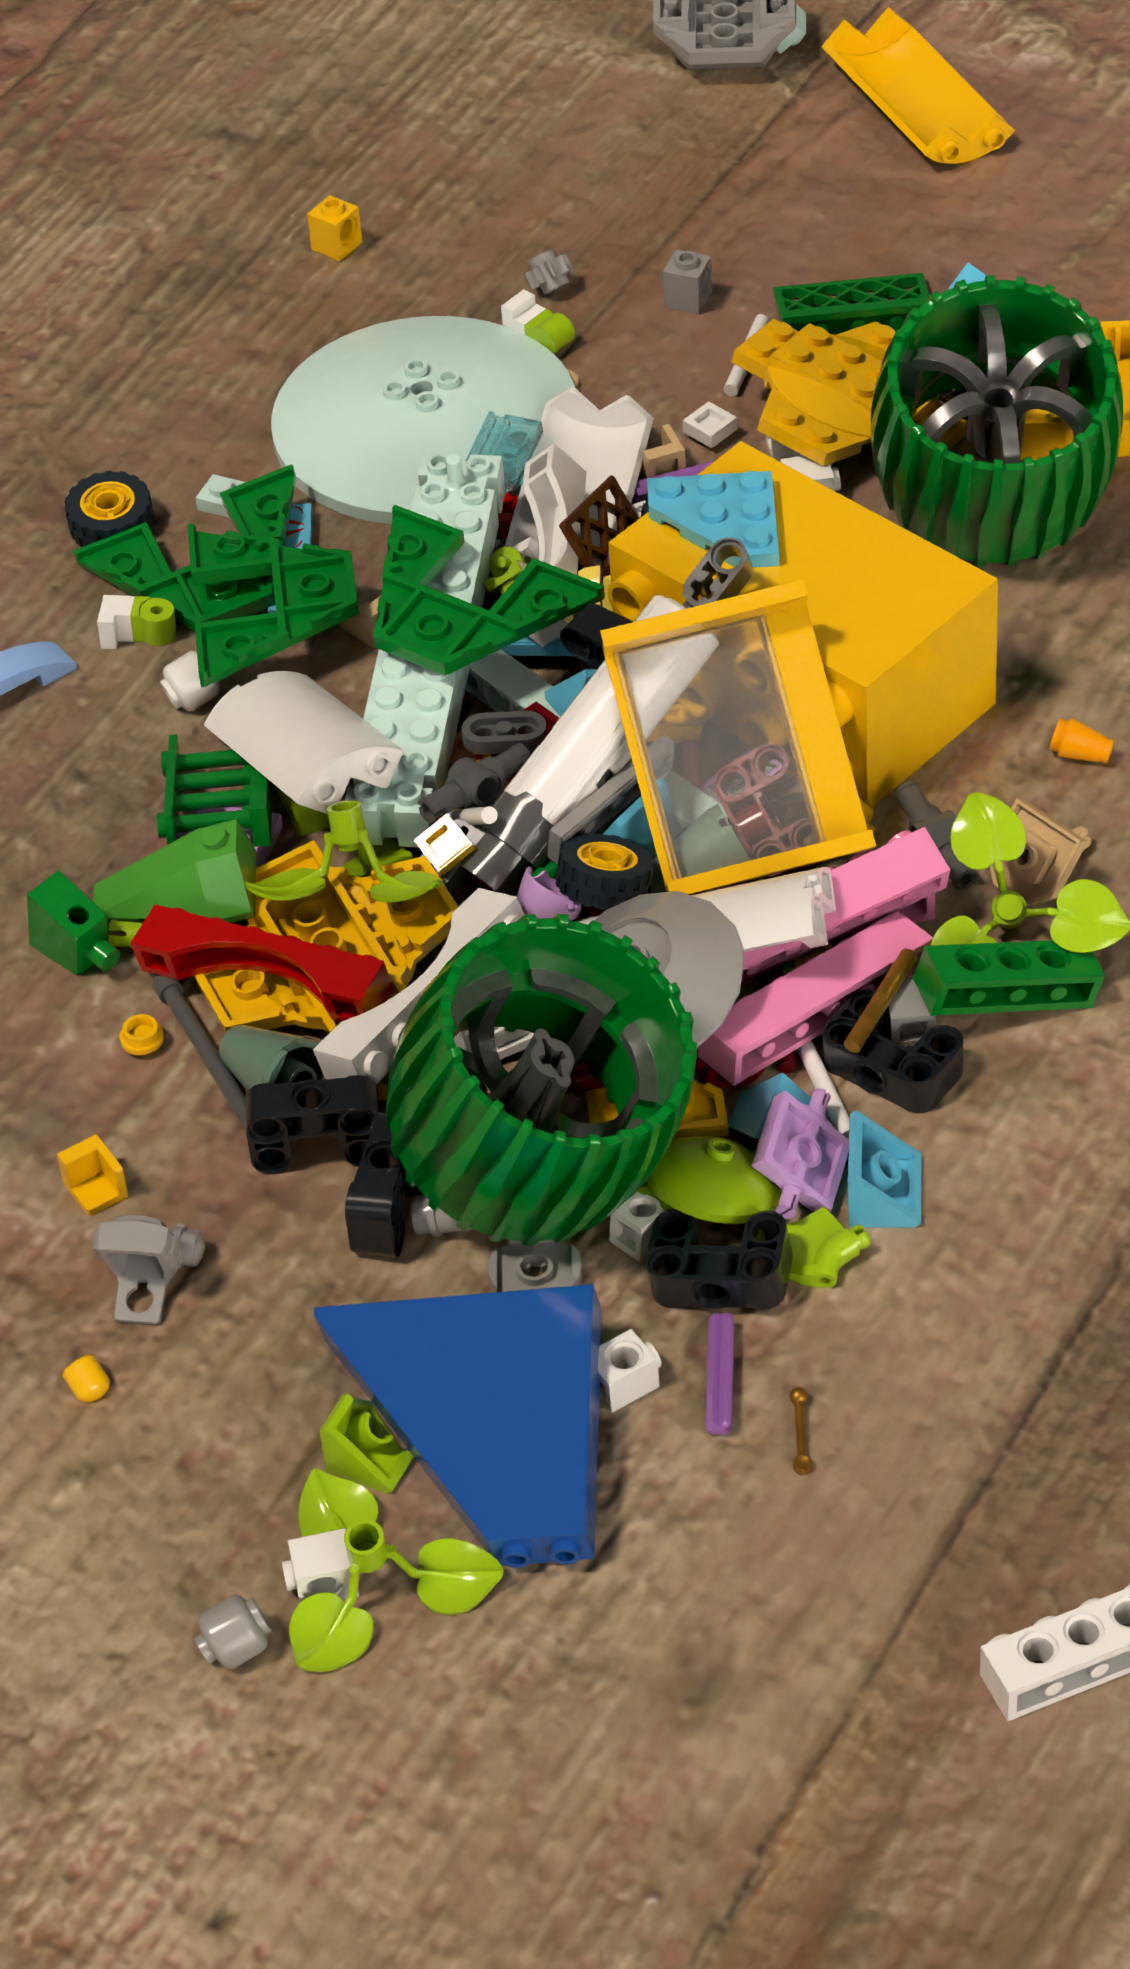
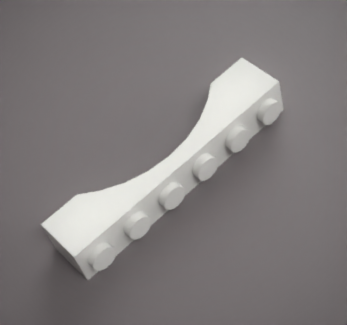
M553 443L525 463L522 489L529 502L536 523L539 540V561L577 575L578 556L559 528V524L584 501L587 471ZM575 521L571 526L580 538V523ZM573 615L529 635V637L543 647L555 638H560V631L573 619Z
M482 888L475 890L451 914V928L447 941L435 961L419 978L385 1003L363 1014L340 1022L313 1049L325 1079L363 1075L371 1078L377 1085L390 1072L397 1044L408 1017L429 983L438 975L444 965L473 938H479L497 923L505 922L507 925L517 922L524 916L518 898Z

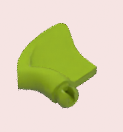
M824 1206L800 1220L786 1223L793 1254L789 1280L818 1288H831L835 1286L839 1269L860 1255V1250L870 1246L871 1239L868 1232H864L862 1225H855L850 1230L845 1227L843 1228L839 1221Z

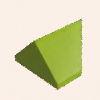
M348 1393L340 1397L319 1430L326 1472L385 1494L391 1493L414 1457L408 1450L404 1451L371 1401L354 1398Z

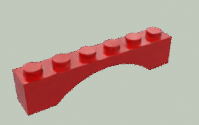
M154 904L130 943L141 971L176 980L220 970H253L271 973L291 980L309 991L323 1005L329 1017L340 1022L363 1014L385 1003L393 991L384 961L372 955L362 956L342 951L332 945L322 946L302 941L295 936L285 937L265 932L255 926L245 927L226 922L218 917L209 918L189 913L177 907L172 909Z

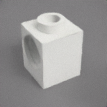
M632 1329L599 1346V1398L611 1413L660 1387L658 1368L661 1367V1359L651 1343H643Z
M346 1528L287 1540L291 1560L283 1561L282 1568L287 1591L297 1589L299 1602H302L309 1596L322 1592L336 1594L342 1600L347 1599L350 1580L349 1567L351 1564L344 1543Z

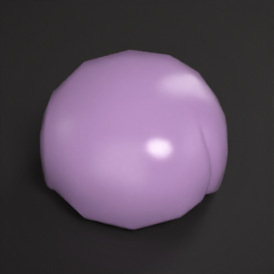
M530 866L527 867L521 880L517 897L524 914H535L537 919H553L557 914L569 915L570 921H575L581 913L582 904L573 902L569 897L561 894L559 887H556V880L550 878L547 871L543 870L537 876L532 877L533 869Z

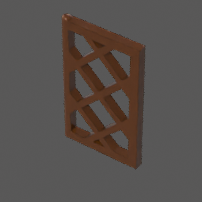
M610 475L559 524V528L584 568L595 566L593 555L602 559L601 578L603 582V577L610 575L608 542L627 528V522L632 525L639 517L615 477ZM608 489L615 499V505L606 501V491ZM592 505L597 506L598 521L589 517V508ZM607 512L616 516L617 531L609 527ZM575 521L580 523L581 538L577 536L571 526ZM590 529L599 533L601 548L591 543Z

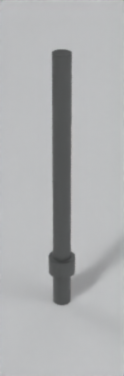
M149 973L154 981L153 989L160 1001L169 1005L246 1131V1096L230 1070L221 1061L217 1049L184 998V989L180 981Z

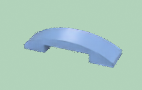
M34 642L0 651V696L33 678L42 686H45L76 670V662L55 642Z

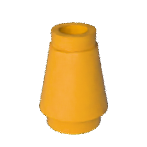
M1072 717L1069 721L1059 718L1049 750L1057 752L1058 757L1107 764L1115 740L1107 738V736Z

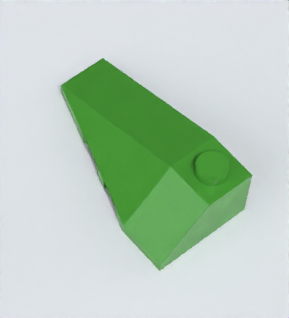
M237 819L199 828L94 884L93 902L105 912L108 923L112 919L143 923L154 904L172 909L175 907L182 908L189 913L209 918L218 917L229 923L255 917V894L246 888L245 881L255 883L256 850Z

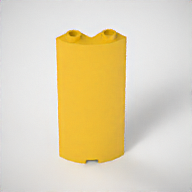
M889 7L866 34L844 19L821 46L918 149L931 160L944 164H959L978 159L993 150L1001 148L1006 140L1016 131L908 21Z

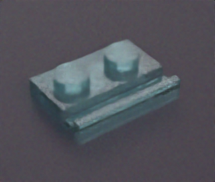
M489 411L465 461L470 458V455L502 456L505 487L508 490L516 491L524 475L525 463L532 458L544 432L542 422L507 414L504 417L495 416V412Z

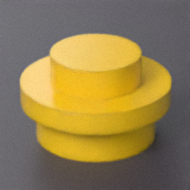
M137 1014L124 1022L119 1038L121 1046L126 1052L133 1055H147L156 1051L162 1045L164 1032L162 1026L152 1016Z

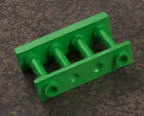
M177 734L169 735L168 751L161 752L163 776H166L164 812L157 813L156 815L159 839L166 838L168 845L178 839V833L192 832L199 828L237 819L241 827H244V831H252L254 847L270 846L273 783L234 750L180 754ZM244 765V769L182 774V771ZM243 786V789L181 794V791ZM242 806V810L180 815L182 811Z

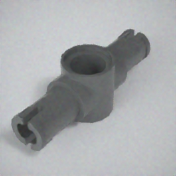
M516 743L496 757L488 756L478 762L468 757L457 760L449 770L445 785L418 800V805L421 806L419 807L421 816L428 823H434L446 813L448 814L458 808L465 809L472 804L478 807H491L503 792L506 780L516 775L531 756L529 750L523 744Z
M910 781L902 784L897 789L895 798L910 819L908 830L914 832L925 827L950 868L949 878L955 888L962 890L970 887L977 879V871L959 862L951 847V830L957 816L951 810L941 813L938 807L931 805L916 782Z

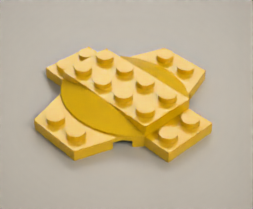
M773 318L734 350L731 363L763 379L765 388L771 389L761 414L757 431L822 466L859 454L862 445L871 442V407L874 388L883 358L895 334V330L890 326L882 325L875 321L834 335L829 334L824 328L810 323L800 331H797L789 324ZM939 395L935 401L931 403L927 401L917 409L916 414L912 417L917 425L920 424L922 426L940 408L937 405ZM960 419L943 434L938 443L940 441L948 445V450H950L966 435L968 421Z
M315 840L257 867L255 883L292 869L309 868L317 870L322 865L323 853ZM426 856L381 866L384 873L391 877L406 871L427 872L439 877ZM330 866L328 875L323 878L326 880V887L312 895L296 900L277 901L255 895V917L247 919L248 927L255 926L265 932L285 937L295 936L302 941L322 946L332 945L342 951L362 956L372 955L384 961L393 986V991L387 1001L406 989L415 972L417 963L448 937L451 928V914L458 908L444 883L438 888L405 901L386 903L374 900L370 896V888L380 882L373 868L371 876L359 877L349 875L345 867ZM220 970L194 975L199 988L225 1033L236 1025H248L270 1030L294 1024L305 1028L324 1029L328 1035L340 1023V1021L332 1020L323 1005L309 991L291 980L271 973L253 970Z

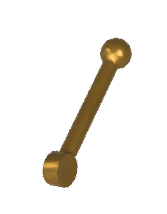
M795 1387L789 1394L790 1401L794 1404L797 1445V1456L793 1459V1470L798 1475H807L812 1470V1460L807 1455L804 1414V1404L807 1402L808 1393L802 1387Z

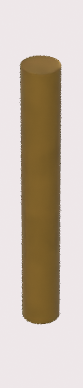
M908 948L901 950L847 1036L844 1046L850 1052L858 1053L916 962L917 955L913 950Z

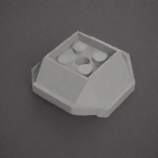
M653 0V33L670 47L687 70L765 67L780 43L795 29V0Z

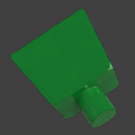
M57 870L27 894L29 945L74 975L82 974L93 964L104 972L114 967L120 958V951L108 942V918L105 912L63 873Z

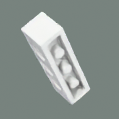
M1130 1584L1123 1590L1101 1599H1089L1078 1608L1061 1615L1041 1618L1033 1626L1013 1634L998 1635L980 1647V1676L1007 1722L1130 1673V1627L1123 1626L1130 1625ZM1077 1643H1087L1088 1645H1081ZM1031 1661H1042L1043 1663H1034Z

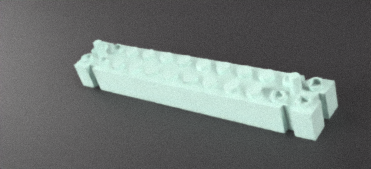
M423 453L418 472L419 486H415L410 511L462 530L465 541L463 546L428 587L482 608L486 585L483 581L488 579L490 559L493 555L499 527L498 513L502 512L506 493L502 456L470 455L467 461H462L461 457L457 454ZM380 649L378 650L363 719L403 749L404 752L387 788H381L352 778L353 784H348L345 801L356 800L361 802L365 827L368 830L369 840L372 845H382L384 838H398L399 846L418 847L414 840L434 824L428 823L419 812V807L421 806L418 805V800L441 788L442 783L447 779L470 664L444 676Z

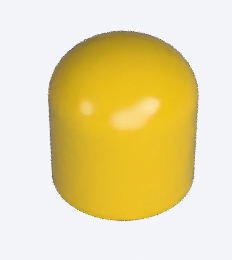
M87 1354L75 1360L65 1368L62 1377L76 1398L82 1402H93L100 1399L107 1393L110 1386L108 1375L93 1354Z

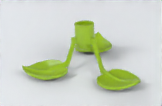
M978 792L968 795L952 826L951 847L958 861L970 869L984 870L994 864L1000 893L992 902L991 916L993 920L983 926L981 930L970 917L957 916L949 919L939 927L930 946L998 943L992 937L987 936L990 931L998 926L1003 929H1014L1022 924L1025 917L1054 916L1055 918L1050 927L1052 940L1066 951L1089 953L1107 948L1123 938L1130 930V920L1107 887L1099 882L1088 879L1076 880L1064 886L1057 896V909L1051 907L1027 908L1025 899L1019 893L1008 891L1002 861L1018 859L1024 852L1026 833L1020 818L1008 805L993 796Z
M356 800L337 802L327 808L331 832L323 834L325 848L320 868L317 870L309 868L292 869L270 876L257 883L245 881L246 888L250 892L265 899L289 901L312 895L326 887V880L323 878L329 873L333 845L336 844L339 851L342 852L357 850L358 856L342 866L347 868L349 875H369L372 868L374 869L380 882L370 888V896L374 900L386 903L405 901L443 885L441 878L427 872L406 871L394 877L385 874L381 867L382 865L413 859V855L407 849L399 846L393 838H384L382 845L372 846L368 830L365 827L362 804Z
M314 1468L307 1478L300 1498L298 1512L300 1532L302 1537L346 1528L344 1543L351 1564L349 1567L350 1580L348 1596L345 1602L336 1594L322 1592L305 1598L294 1610L289 1624V1636L294 1652L295 1664L304 1671L328 1672L347 1666L367 1650L373 1637L374 1622L372 1616L367 1611L353 1607L357 1600L359 1576L362 1572L371 1573L379 1570L386 1563L387 1559H392L410 1577L420 1579L417 1585V1594L425 1607L435 1613L449 1616L465 1613L477 1606L502 1579L504 1573L502 1565L490 1553L474 1544L459 1539L442 1538L425 1544L418 1556L420 1569L413 1567L397 1552L395 1545H386L383 1530L377 1523L379 1515L378 1505L371 1492L354 1481L339 1478Z

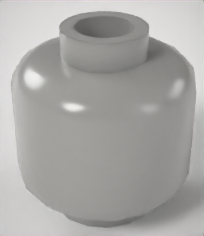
M234 1594L199 1616L198 1625L202 1634L194 1639L209 1664L218 1659L225 1668L234 1669L264 1651L268 1646L266 1634L273 1630L253 1597L245 1600L242 1596Z

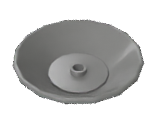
M679 891L641 894L605 910L594 920L602 924L601 930L613 934L620 939L624 935L633 940L631 946L648 959L654 956L660 962L659 970L669 983H677L681 990L680 1001L685 1012H691L693 1017L692 1038L693 1042L697 1043V1048L722 1026L740 994L745 956L735 925L712 902Z

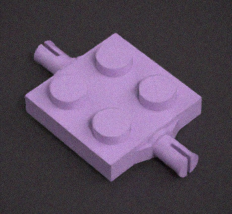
M814 1089L809 1105L801 1103L785 1090L774 1096L752 1162V1167L781 1188L782 1194L776 1207V1212L778 1214L782 1213L781 1215L786 1219L795 1216L798 1201L812 1212L823 1206L829 1212L832 1211L849 1153V1139L837 1131L826 1118L825 1112L831 1095L829 1092L825 1094V1089Z

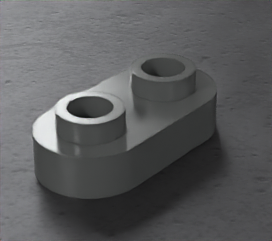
M533 711L478 713L468 717L462 724L464 747L472 753L481 755L501 754L516 743L523 744L529 752L535 751L547 736L545 718Z

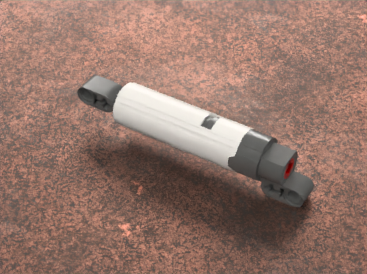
M735 538L718 540L686 579L683 585V595L686 601L683 605L663 595H654L634 622L737 596L753 574V564L745 545ZM738 556L741 558L739 564L732 569L721 567L723 561L728 557ZM701 593L706 596L712 593V597L710 599H707L706 597H701L700 599H698V596ZM714 632L623 655L645 740L718 647V639ZM605 660L555 723L543 742L538 745L491 806L497 811V820L492 824H482L476 827L468 824L464 819L453 820L476 849L445 874L443 883L452 897L469 877L486 890L512 895L521 883L527 867L530 866L535 871L538 867L544 868L551 861L547 857L549 830L623 769L631 760Z

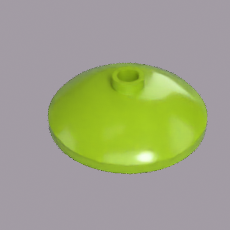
M684 1136L673 1139L661 1162L646 1181L652 1192L667 1205L689 1216L716 1223L742 1224L747 1223L750 1217L759 1212H774L781 1196V1188L752 1167L755 1152L735 1141L717 1136Z

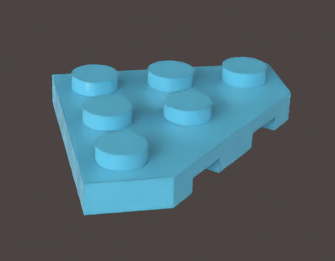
M772 471L647 478L649 518L660 525L667 522L680 529L681 537L705 551L720 539L735 538L745 545L753 568L780 566ZM731 556L724 561L736 567L741 558Z

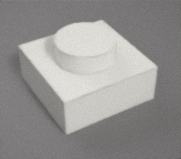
M709 401L682 420L683 433L710 448L716 446L738 429L736 416Z

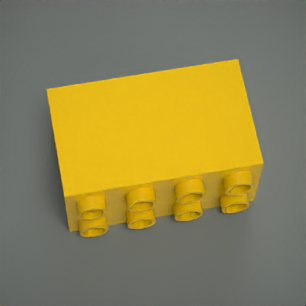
M740 441L697 474L772 471L780 566L753 568L750 580L738 595L804 579L808 593L807 608L858 796L873 808L996 704L998 578ZM647 512L608 542L611 584L608 586L607 595L613 612L634 622L654 595H663L683 605L686 601L683 595V585L710 548L705 551L681 537L680 529L667 522L660 525L651 520L649 512ZM725 561L721 565L724 569L734 568ZM701 593L698 596V599H700L701 597H706L707 599H710L712 597V593L708 596ZM757 622L714 632L718 639V647L676 700L677 704L685 705L699 722L704 723L710 720L738 736L746 749L752 748L755 750L766 744H776L782 747L793 759Z

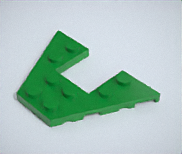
M293 464L220 492L222 503L238 534L279 539L281 546H285L297 478ZM147 522L73 551L78 565L130 595L161 598L170 601L174 606L175 620L195 631V623L244 617L275 605L272 575L256 579L225 581L214 585L203 584L193 586L190 565L171 572Z
M394 504L392 507L391 531L387 540L388 551L385 556L382 574V592L377 608L378 620L375 622L374 644L377 649L446 676L581 611L588 604L602 601L605 598L604 585L533 558L492 608L486 610L428 587L465 543L464 532Z
M187 524L193 586L203 584L214 585L225 581L256 579L272 575L276 612L195 623L198 672L201 687L215 683L359 614L351 551L335 548L323 549L320 546L306 543L303 544L302 549L281 546L279 539L259 535L243 536L236 531L227 530L224 535L196 531L195 524Z

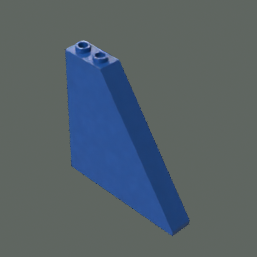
M593 1284L314 1307V1317L325 1342L483 1548L495 1557L502 1566L522 1568L531 1563L556 1562L558 1564H573L578 1560L594 1559L600 1397L598 1359L602 1334V1308Z

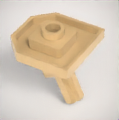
M1016 798L1011 809L1017 814L1024 826L1026 844L1023 854L1018 859L1002 861L1008 891L1019 893L1025 899L1027 906H1035L1057 899L1058 893L1065 886L1081 853L1090 846L1092 839L1088 836V830L1085 827L1079 826L1068 829L1024 799ZM993 864L990 866L993 885L998 887L996 871Z

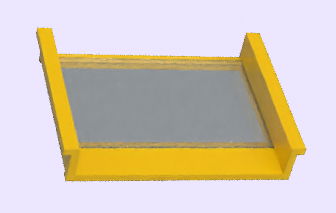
M804 579L600 631L605 661L666 892L679 891L693 895L876 848L872 829H867L808 612V593Z

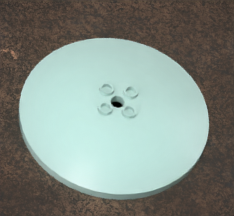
M423 316L392 320L359 329L336 339L313 353L294 370L280 389L274 403L271 415L274 450L281 468L293 464L297 477L295 486L309 498L347 516L376 523L392 524V507L394 504L408 510L411 508L415 486H419L418 472L423 453L457 454L461 457L462 461H467L470 455L502 456L506 493L511 491L514 497L518 496L523 484L525 463L530 459L546 402L571 387L575 388V385L568 370L549 349L538 341L509 327L489 321L456 316Z

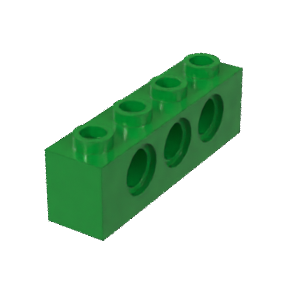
M1053 940L924 946L913 976V980L931 1016L1092 1008L1105 978V974L1093 952L1074 953L1066 951Z

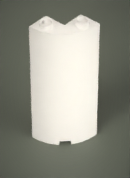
M571 387L546 402L530 459L555 443L587 471L584 500L612 475L631 504L643 461V451L646 450L654 418L628 395L599 410L581 392ZM521 487L504 547H513L519 550L524 556L525 563L529 564L533 558L539 560V540L529 502ZM608 489L606 491V501L615 505V499ZM592 505L589 508V517L598 521L597 506ZM607 512L609 527L617 531L616 516ZM590 529L591 543L601 548L599 533ZM593 555L595 566L601 565L602 569V559ZM578 559V571H580L584 567Z
M274 671L257 675L258 679L242 687L239 685L235 686L219 700L204 723L206 728L297 804L328 814L327 808L330 805L341 801L351 777L381 788H387L404 752L398 745L307 675L291 671Z
M828 867L691 895L712 902L735 925L743 952L799 940L810 948L828 945L824 914L836 912L831 869ZM600 915L578 919L575 922L588 925Z

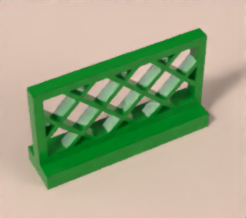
M923 273L773 287L774 300L780 322L789 324L797 331H800L810 323L824 328L829 334L834 335L875 321L882 325L890 326L896 332L898 329H901L907 314L913 308L919 309L926 303L929 296ZM911 287H913V288L910 289L909 291H908V290H905V289H902V288H911ZM828 295H837V296L834 297V298H832V297H829ZM889 296L895 298V300H887L885 298ZM850 300H852V301H855V302H858V303H856V304H850V303H847V302H849ZM816 304L820 307H811V305Z

